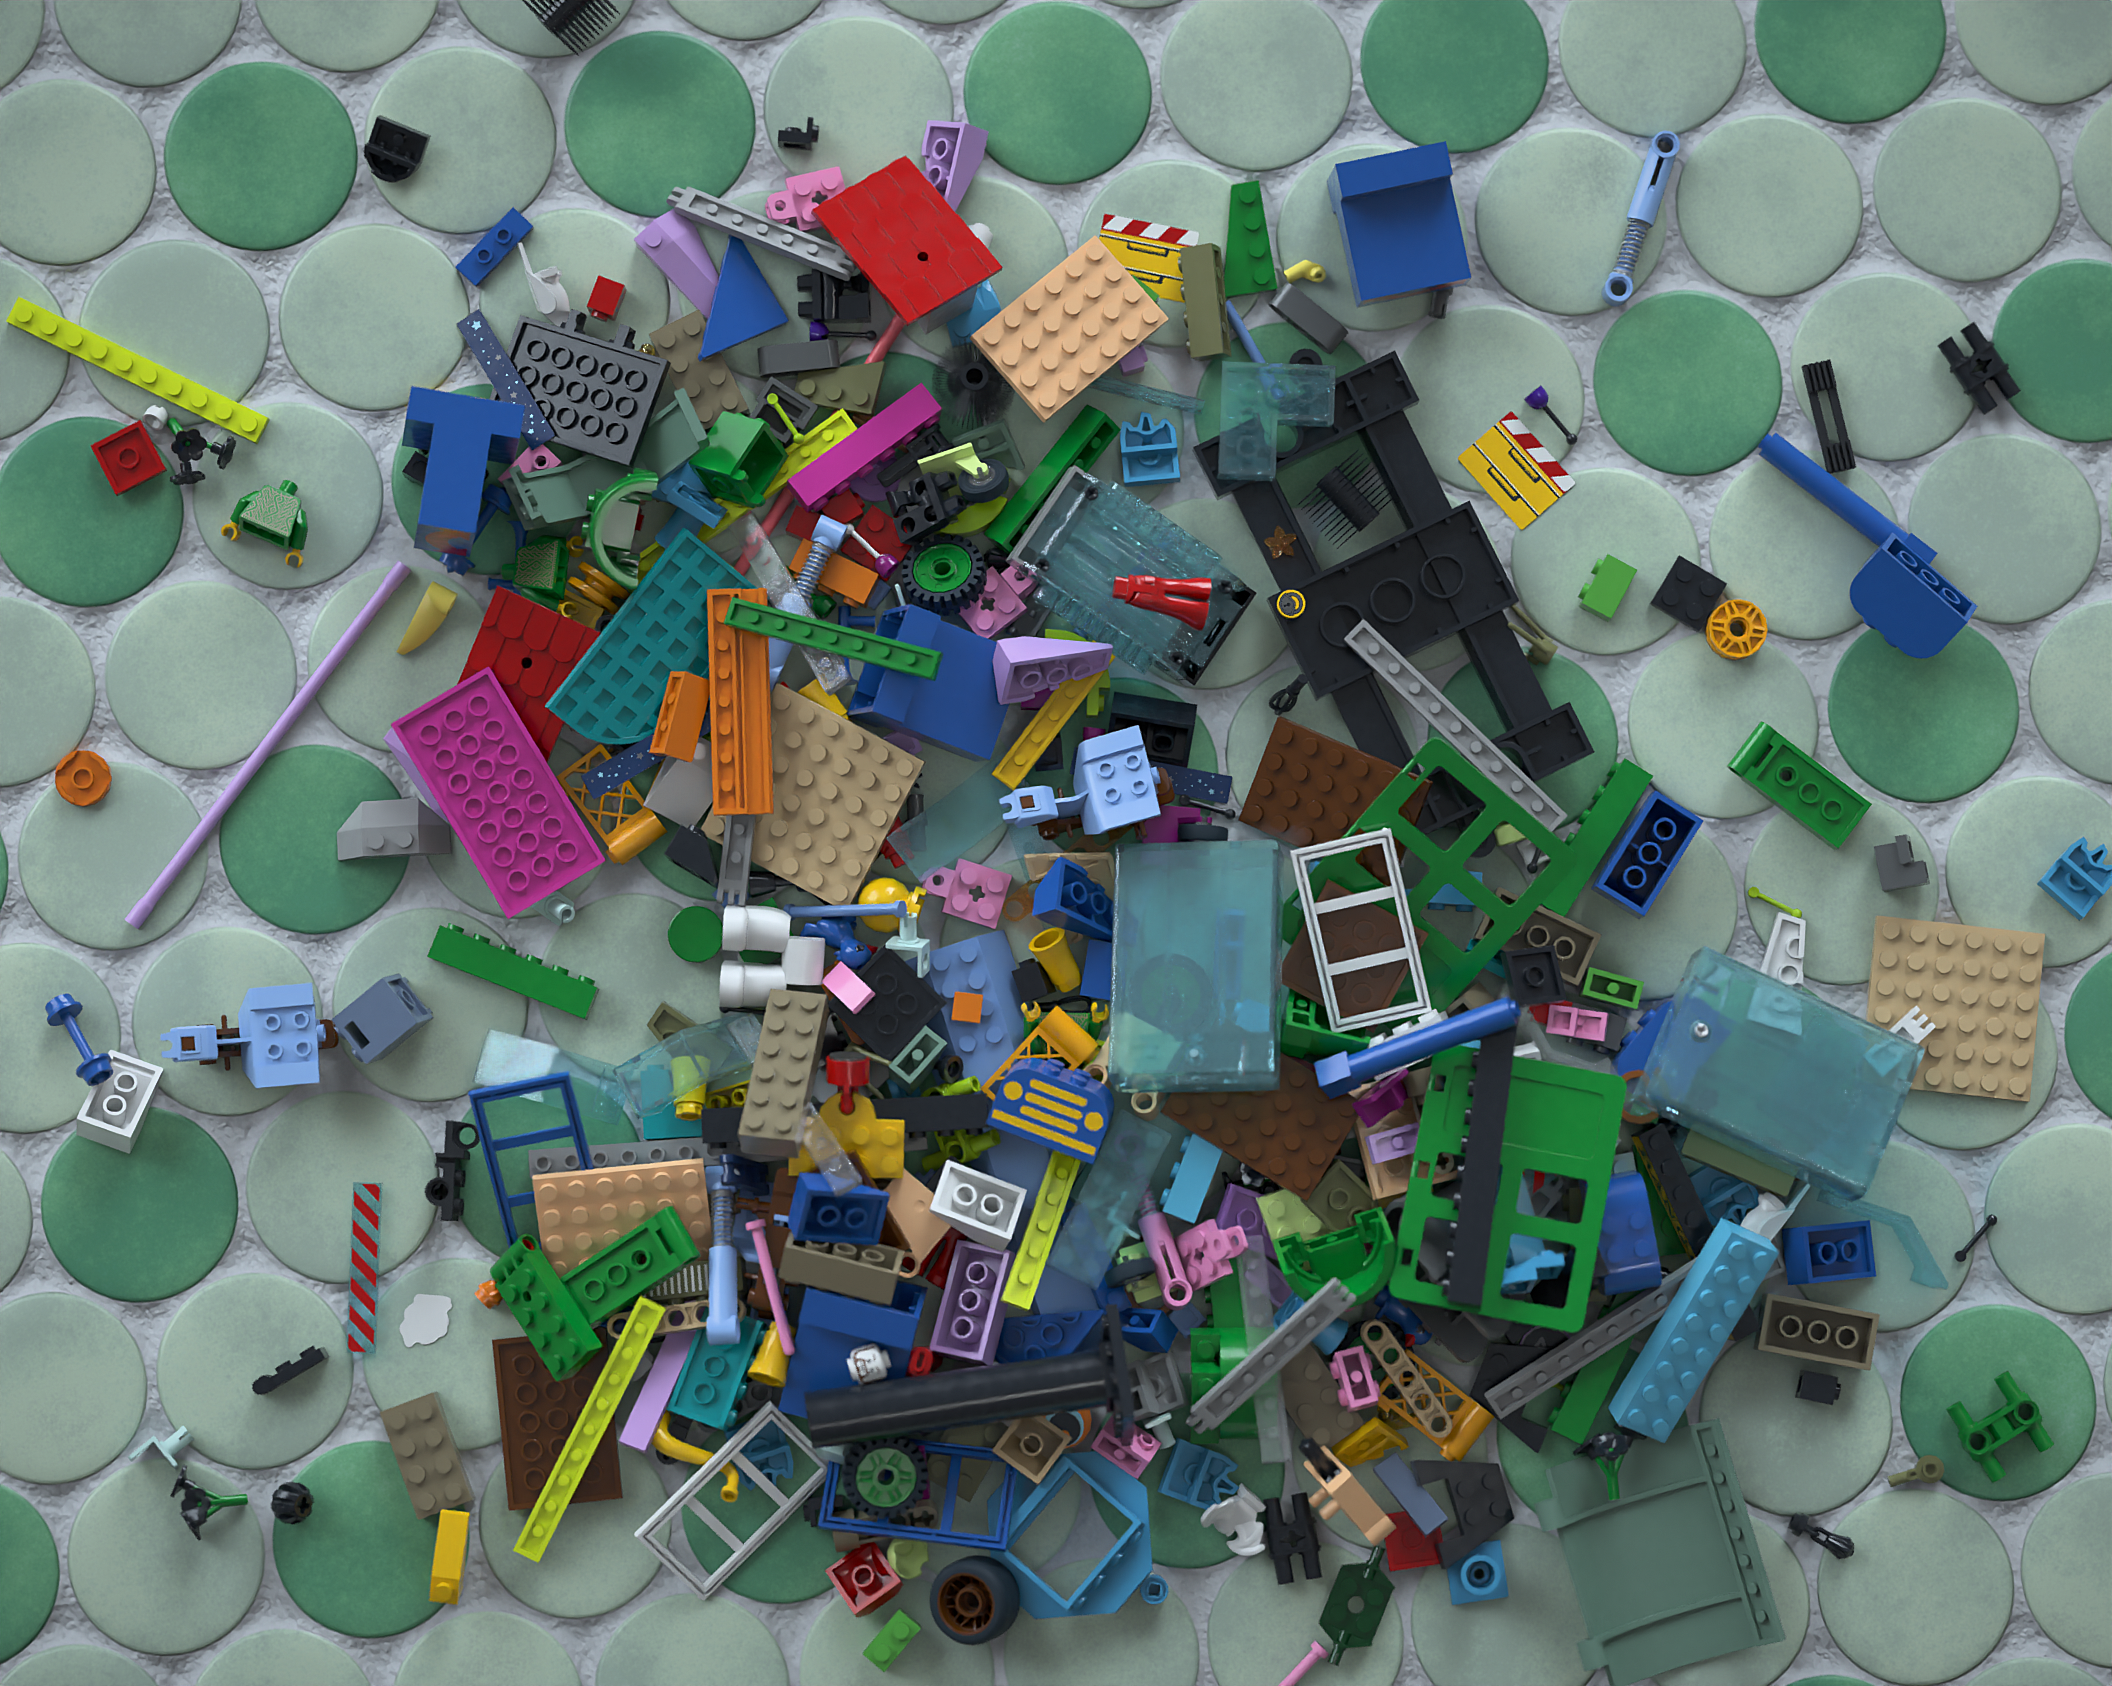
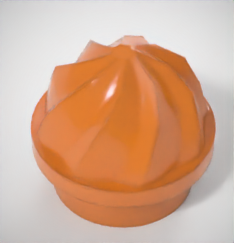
M495 1280L480 1283L478 1285L479 1289L474 1293L488 1309H491L494 1305L498 1306L503 1298L495 1286L497 1283Z

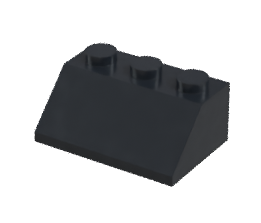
M1114 691L1108 734L1139 725L1149 761L1187 768L1195 727L1197 704Z
M692 824L688 828L681 825L665 851V856L672 863L718 889L719 875L712 847L707 841L708 837H706L704 831Z

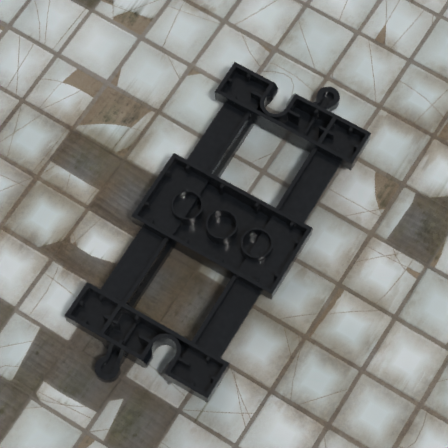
M1306 348L1296 351L1289 361L1288 370L1293 380L1301 384L1305 394L1284 403L1278 408L1284 423L1295 434L1296 444L1289 451L1276 452L1267 445L1264 438L1265 430L1259 418L1246 421L1193 447L1192 451L1216 500L1230 494L1233 495L1280 592L1268 597L1266 601L1302 674L1308 678L1307 684L1315 700L1317 701L1330 694L1332 695L1358 750L1402 769L1414 757L1373 675L1376 672L1343 641L1364 619L1405 659L1457 634L1506 732L1490 741L1500 751H1509L1514 754L1519 761L1520 770L1534 784L1594 753L1571 703L1568 702L1558 708L1551 709L1513 630L1508 627L1509 622L1503 610L1516 605L1519 599L1470 500L1452 509L1404 413L1405 410L1417 405L1420 400L1395 350L1330 382L1322 373L1323 364L1317 352ZM1358 435L1376 472H1378L1377 474L1381 482L1383 483L1387 480L1383 484L1384 488L1390 485L1386 492L1387 494L1391 492L1388 496L1390 499L1393 498L1391 502L1404 526L1405 532L1322 571L1275 474ZM1296 590L1305 599V609L1295 619L1284 618L1277 610V600L1284 591ZM1418 764L1410 771L1418 776L1422 773ZM1437 766L1426 777L1433 784L1416 828L1424 835H1427L1456 822L1462 834L1480 814L1479 810L1486 807V804L1447 770ZM1493 831L1470 857L1483 858L1493 851L1496 843Z

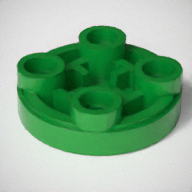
M701 906L687 907L679 911L671 920L668 928V941L674 953L681 959L692 963H702L712 959L722 948L723 924L720 918L710 909Z

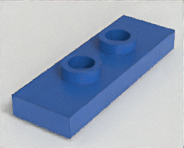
M513 207L455 268L477 287L518 245L517 243H520L534 229L533 225Z

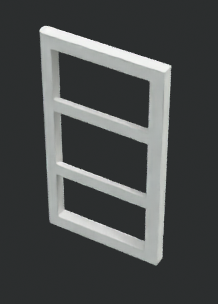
M1383 828L1371 833L1290 851L1331 1031L1338 1033L1417 1014H1426L1432 1011L1391 828ZM1382 843L1392 886L1323 902H1313L1304 860ZM1394 897L1406 947L1328 965L1316 914ZM1406 958L1409 959L1418 999L1417 1002L1340 1019L1331 975Z
M769 1401L634 1535L680 1578L699 1599L704 1601L826 1481L829 1460L818 1457L816 1450L811 1447V1441ZM771 1419L821 1467L789 1499L739 1451ZM730 1459L780 1506L744 1544L694 1497ZM684 1504L696 1513L735 1551L704 1583L692 1574L653 1536Z

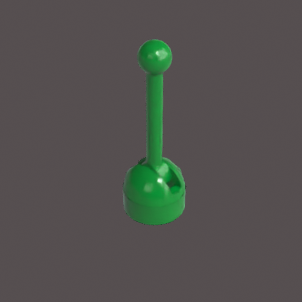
M783 565L780 567L779 572L782 576H787L794 583L797 581L792 578L793 574L790 572L789 566ZM814 593L810 594L812 596L811 599L814 600L812 604L813 610L822 620L828 617L837 606V603L827 595L816 596Z

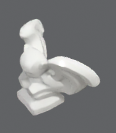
M1241 1483L1239 1485L1237 1495L1228 1498L1219 1505L1213 1504L1202 1515L1201 1524L1204 1527L1214 1524V1527L1219 1532L1226 1534L1227 1537L1231 1536L1234 1531L1237 1532L1238 1537L1235 1540L1226 1542L1233 1552L1250 1556L1261 1552L1265 1548V1545L1261 1544L1264 1526L1261 1522H1256L1257 1512H1262L1266 1506L1244 1484Z

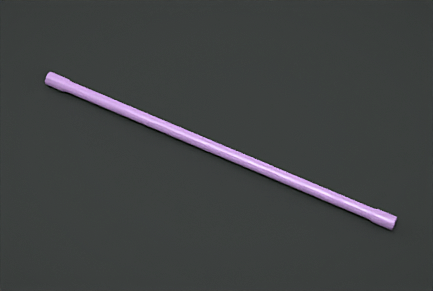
M400 561L396 562L369 602L144 897L136 903L125 920L137 929L140 928L153 911L155 904L392 593L399 588L412 571Z

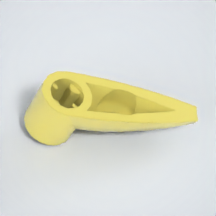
M432 581L401 641L397 653L405 655L424 643L449 614L458 597V593Z

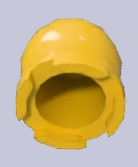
M882 877L870 881L863 887L858 896L857 905L891 904L897 900H903L906 903L909 916H911L912 912L917 914L918 923L925 901L919 898L920 896H926L927 889L916 886L914 892L911 891L909 893L901 882L893 878ZM895 915L860 916L864 924L876 932L890 933L898 930L900 933V918L895 917Z

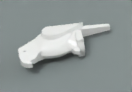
M522 242L517 243L537 310L555 326L560 327L562 322H567L570 314L567 293L559 282L562 271L558 270L557 266L533 273Z
M1805 1183L1786 1206L1769 1192H1766L1764 1195L1760 1194L1758 1197V1207L1746 1215L1740 1226L1771 1241L1795 1211L1794 1208L1807 1192L1810 1185Z

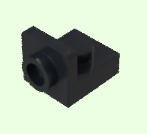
M808 117L806 132H802V129L796 127H786L785 130H778V147L812 151L813 142L818 143L819 126L814 125V117Z
M1060 731L1035 763L1036 772L1064 769Z
M843 1493L836 1494L833 1512L838 1511V1507L844 1505ZM823 1496L809 1497L808 1504L803 1505L805 1522L810 1521L811 1527L818 1526L816 1510L821 1509Z

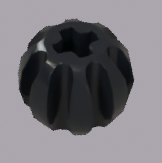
M286 1482L273 1492L270 1505L278 1520L292 1525L303 1522L312 1513L314 1498L310 1494L309 1488L299 1482Z

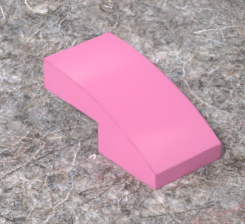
M841 961L821 981L855 1014L875 995Z
M1550 1004L1546 1033L1605 1042L1609 1014Z

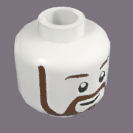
M869 1344L851 1351V1358L847 1359L853 1381L858 1380L860 1384L885 1379L887 1375L886 1368L891 1367L887 1351H880L877 1344Z

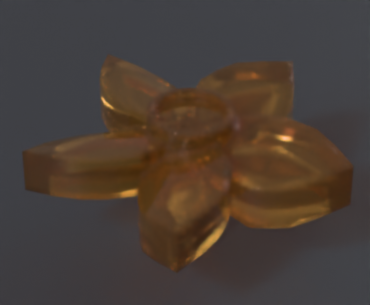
M1277 525L1274 531L1275 537H1269L1264 540L1268 546L1274 547L1272 550L1273 559L1279 557L1282 551L1287 555H1294L1293 548L1289 544L1295 541L1297 534L1285 535L1284 530Z

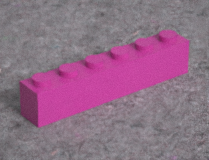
M921 382L787 480V488L807 513L813 509L815 511L822 509L829 502L828 498L835 493L840 495L851 486L850 482L856 477L864 478L874 469L872 466L878 461L886 462L896 453L895 449L900 445H908L918 437L917 433L924 428L928 430L940 421L939 417L941 416L942 408Z

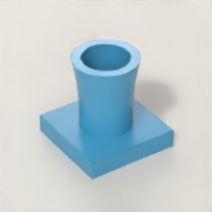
M679 481L666 497V500L676 505L677 508L654 538L661 546L667 549L682 528H686L697 537L704 523L714 529L723 519L728 509Z
M1293 1291L1270 1320L1274 1331L1306 1303ZM1337 1317L1311 1341L1325 1355L1332 1353L1343 1340L1348 1329V1321Z
M1500 1539L1481 1543L1451 1567L1446 1568L1452 1605L1509 1597ZM1478 1568L1484 1571L1481 1579L1474 1577V1571Z

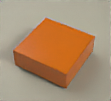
M955 992L952 1020L980 1024L983 995Z

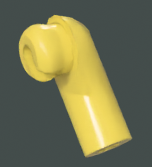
M1303 260L1283 272L1290 284L1301 277L1317 283L1322 282L1326 278L1324 267L1309 260Z

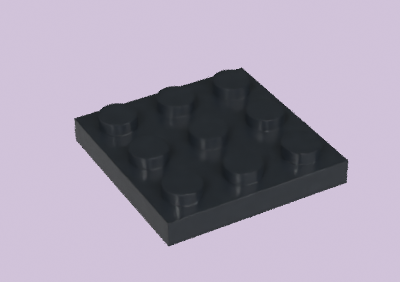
M885 944L856 974L875 995L857 1014L853 1013L836 995L828 1002V1007L880 1057L891 1062L947 1002L922 978H918V974L892 949H887Z

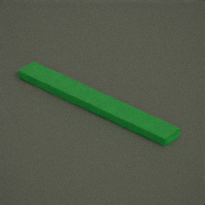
M734 597L731 599L724 625L934 682L944 655L931 649Z

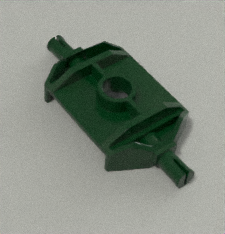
M1376 1545L1369 1560H1366V1562L1343 1564L1340 1567L1318 1622L1333 1641L1332 1645L1334 1647L1327 1661L1331 1664L1334 1661V1665L1339 1666L1343 1653L1347 1648L1367 1647L1373 1644L1372 1641L1393 1590H1395V1586L1381 1571L1379 1565L1386 1550L1385 1548L1380 1547L1379 1550V1546ZM1355 1596L1362 1598L1364 1602L1363 1609L1358 1613H1353L1348 1608L1349 1600Z

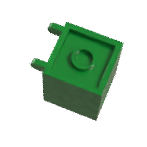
M723 411L707 434L710 445L688 462L712 497L750 508H755V506L761 507L766 503L763 494L789 455L782 447L783 443L774 436L770 430V425L761 418H748L738 412L733 414Z

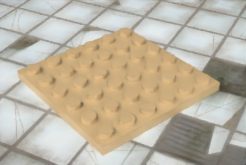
M776 683L771 693L774 814L756 815L751 861L832 905H852L926 761L782 684ZM712 806L701 828L705 832L706 837L723 845L726 816H714Z
M1875 916L1862 1055L1915 1006L1920 1011L1912 1018L1916 1021L1925 1014L1928 1019L1921 1027L1924 1029L1931 1022L1936 1027L1882 1078H1879L1862 1060L1860 1084L2030 1102L2045 934Z

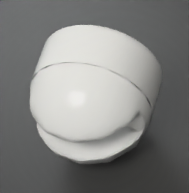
M158 405L151 406L143 415L144 422L156 430L162 429L168 418L166 409L164 407L159 408Z

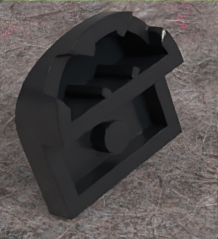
M377 116L369 142L364 147V158L367 159L371 173L386 182H398L408 178L421 166L431 135L384 116Z

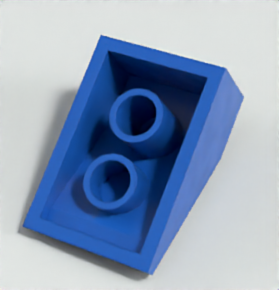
M799 1173L787 1223L795 1240L877 1246L890 1195L887 1192L827 1174Z
M1870 1220L1782 1229L1788 1285L1876 1277Z

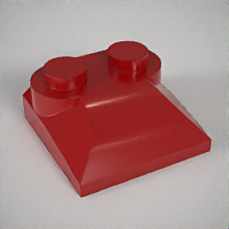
M875 1542L861 1544V1548L854 1549L825 1570L857 1618L874 1612L895 1597L904 1585Z

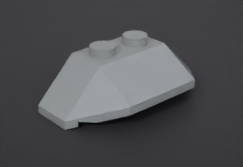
M419 798L361 802L337 831L338 861L451 854L450 826Z

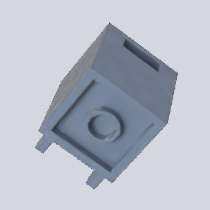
M399 973L381 978L331 1019L336 1025L334 1026L336 1033L342 1039H347L353 1047L351 1049L353 1055L360 1062L364 1061L365 1064L384 1059L433 1019L431 1009H426L407 984L409 982L407 978H402Z

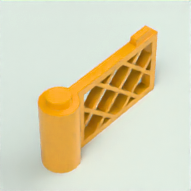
M599 744L556 776V778L559 780V784L567 797L571 796L609 847L605 851L614 864L620 862L623 866L668 831L652 810L643 806L645 801L629 780L623 783L622 794L607 792L601 796L599 811L590 810L584 806L586 794H590L585 783L583 782L582 789L569 786L565 779L574 772L585 774L590 771L591 760L600 753H602L606 760L612 758L603 745ZM586 764V769H580ZM627 788L630 790V792H631L633 795H627V794H626ZM575 792L582 793L581 800L578 798ZM606 796L621 798L619 813L603 811ZM625 799L637 800L642 809L634 815L623 814ZM591 814L598 815V820L596 821ZM602 816L618 817L616 828L606 835L601 828ZM622 818H626L627 820L621 824Z
M1056 1006L980 1089L987 1093V1096L994 1101L996 1095L989 1087L996 1080L1004 1079L1005 1076L1000 1075L1007 1068L1008 1071L1010 1070L1011 1063L1015 1059L1063 1057L1071 1064L1068 1069L1074 1071L1083 1061L1089 1064L1099 1053L1096 1049L1099 1043L1059 1006ZM1037 1035L1047 1042L1048 1054L1031 1055L1030 1043ZM1050 1046L1059 1054H1051ZM1027 1047V1055H1020Z
M1406 1348L1405 1354L1417 1364V1371L1422 1378H1436L1438 1380L1439 1392L1433 1394L1436 1397H1440L1441 1405L1445 1411V1396L1456 1394L1463 1399V1402L1456 1410L1446 1411L1449 1416L1452 1415L1450 1417L1452 1421L1451 1432L1443 1438L1432 1436L1416 1421L1419 1420L1416 1416L1407 1414L1406 1401L1401 1394V1398L1389 1400L1382 1394L1389 1384H1393L1387 1374L1378 1385L1381 1396L1378 1397L1377 1405L1387 1413L1390 1409L1394 1410L1442 1448L1439 1454L1448 1461L1456 1459L1461 1462L1494 1416ZM1422 1368L1426 1370L1429 1374H1423ZM1402 1372L1399 1382L1404 1386V1382L1413 1381L1414 1376L1403 1377ZM1444 1385L1451 1391H1444ZM1420 1394L1416 1397V1400H1421L1422 1409L1426 1408L1425 1399L1429 1398L1427 1394ZM1394 1403H1401L1402 1409ZM1442 1417V1420H1443V1428H1444V1427H1445V1419Z

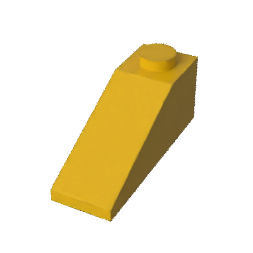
M441 1509L429 1597L431 1602L458 1605L463 1590L470 1513Z

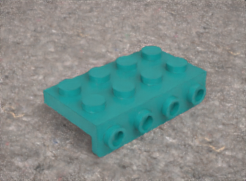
M705 1307L700 1322H707L709 1307ZM745 1316L740 1322V1342L736 1344L709 1345L707 1328L696 1330L667 1410L726 1432L729 1426L733 1427L738 1416V1411L735 1408L738 1400H743L748 1389V1384L745 1383L748 1376L747 1373L756 1358L757 1349L762 1344L765 1332L768 1331L765 1329L767 1324Z

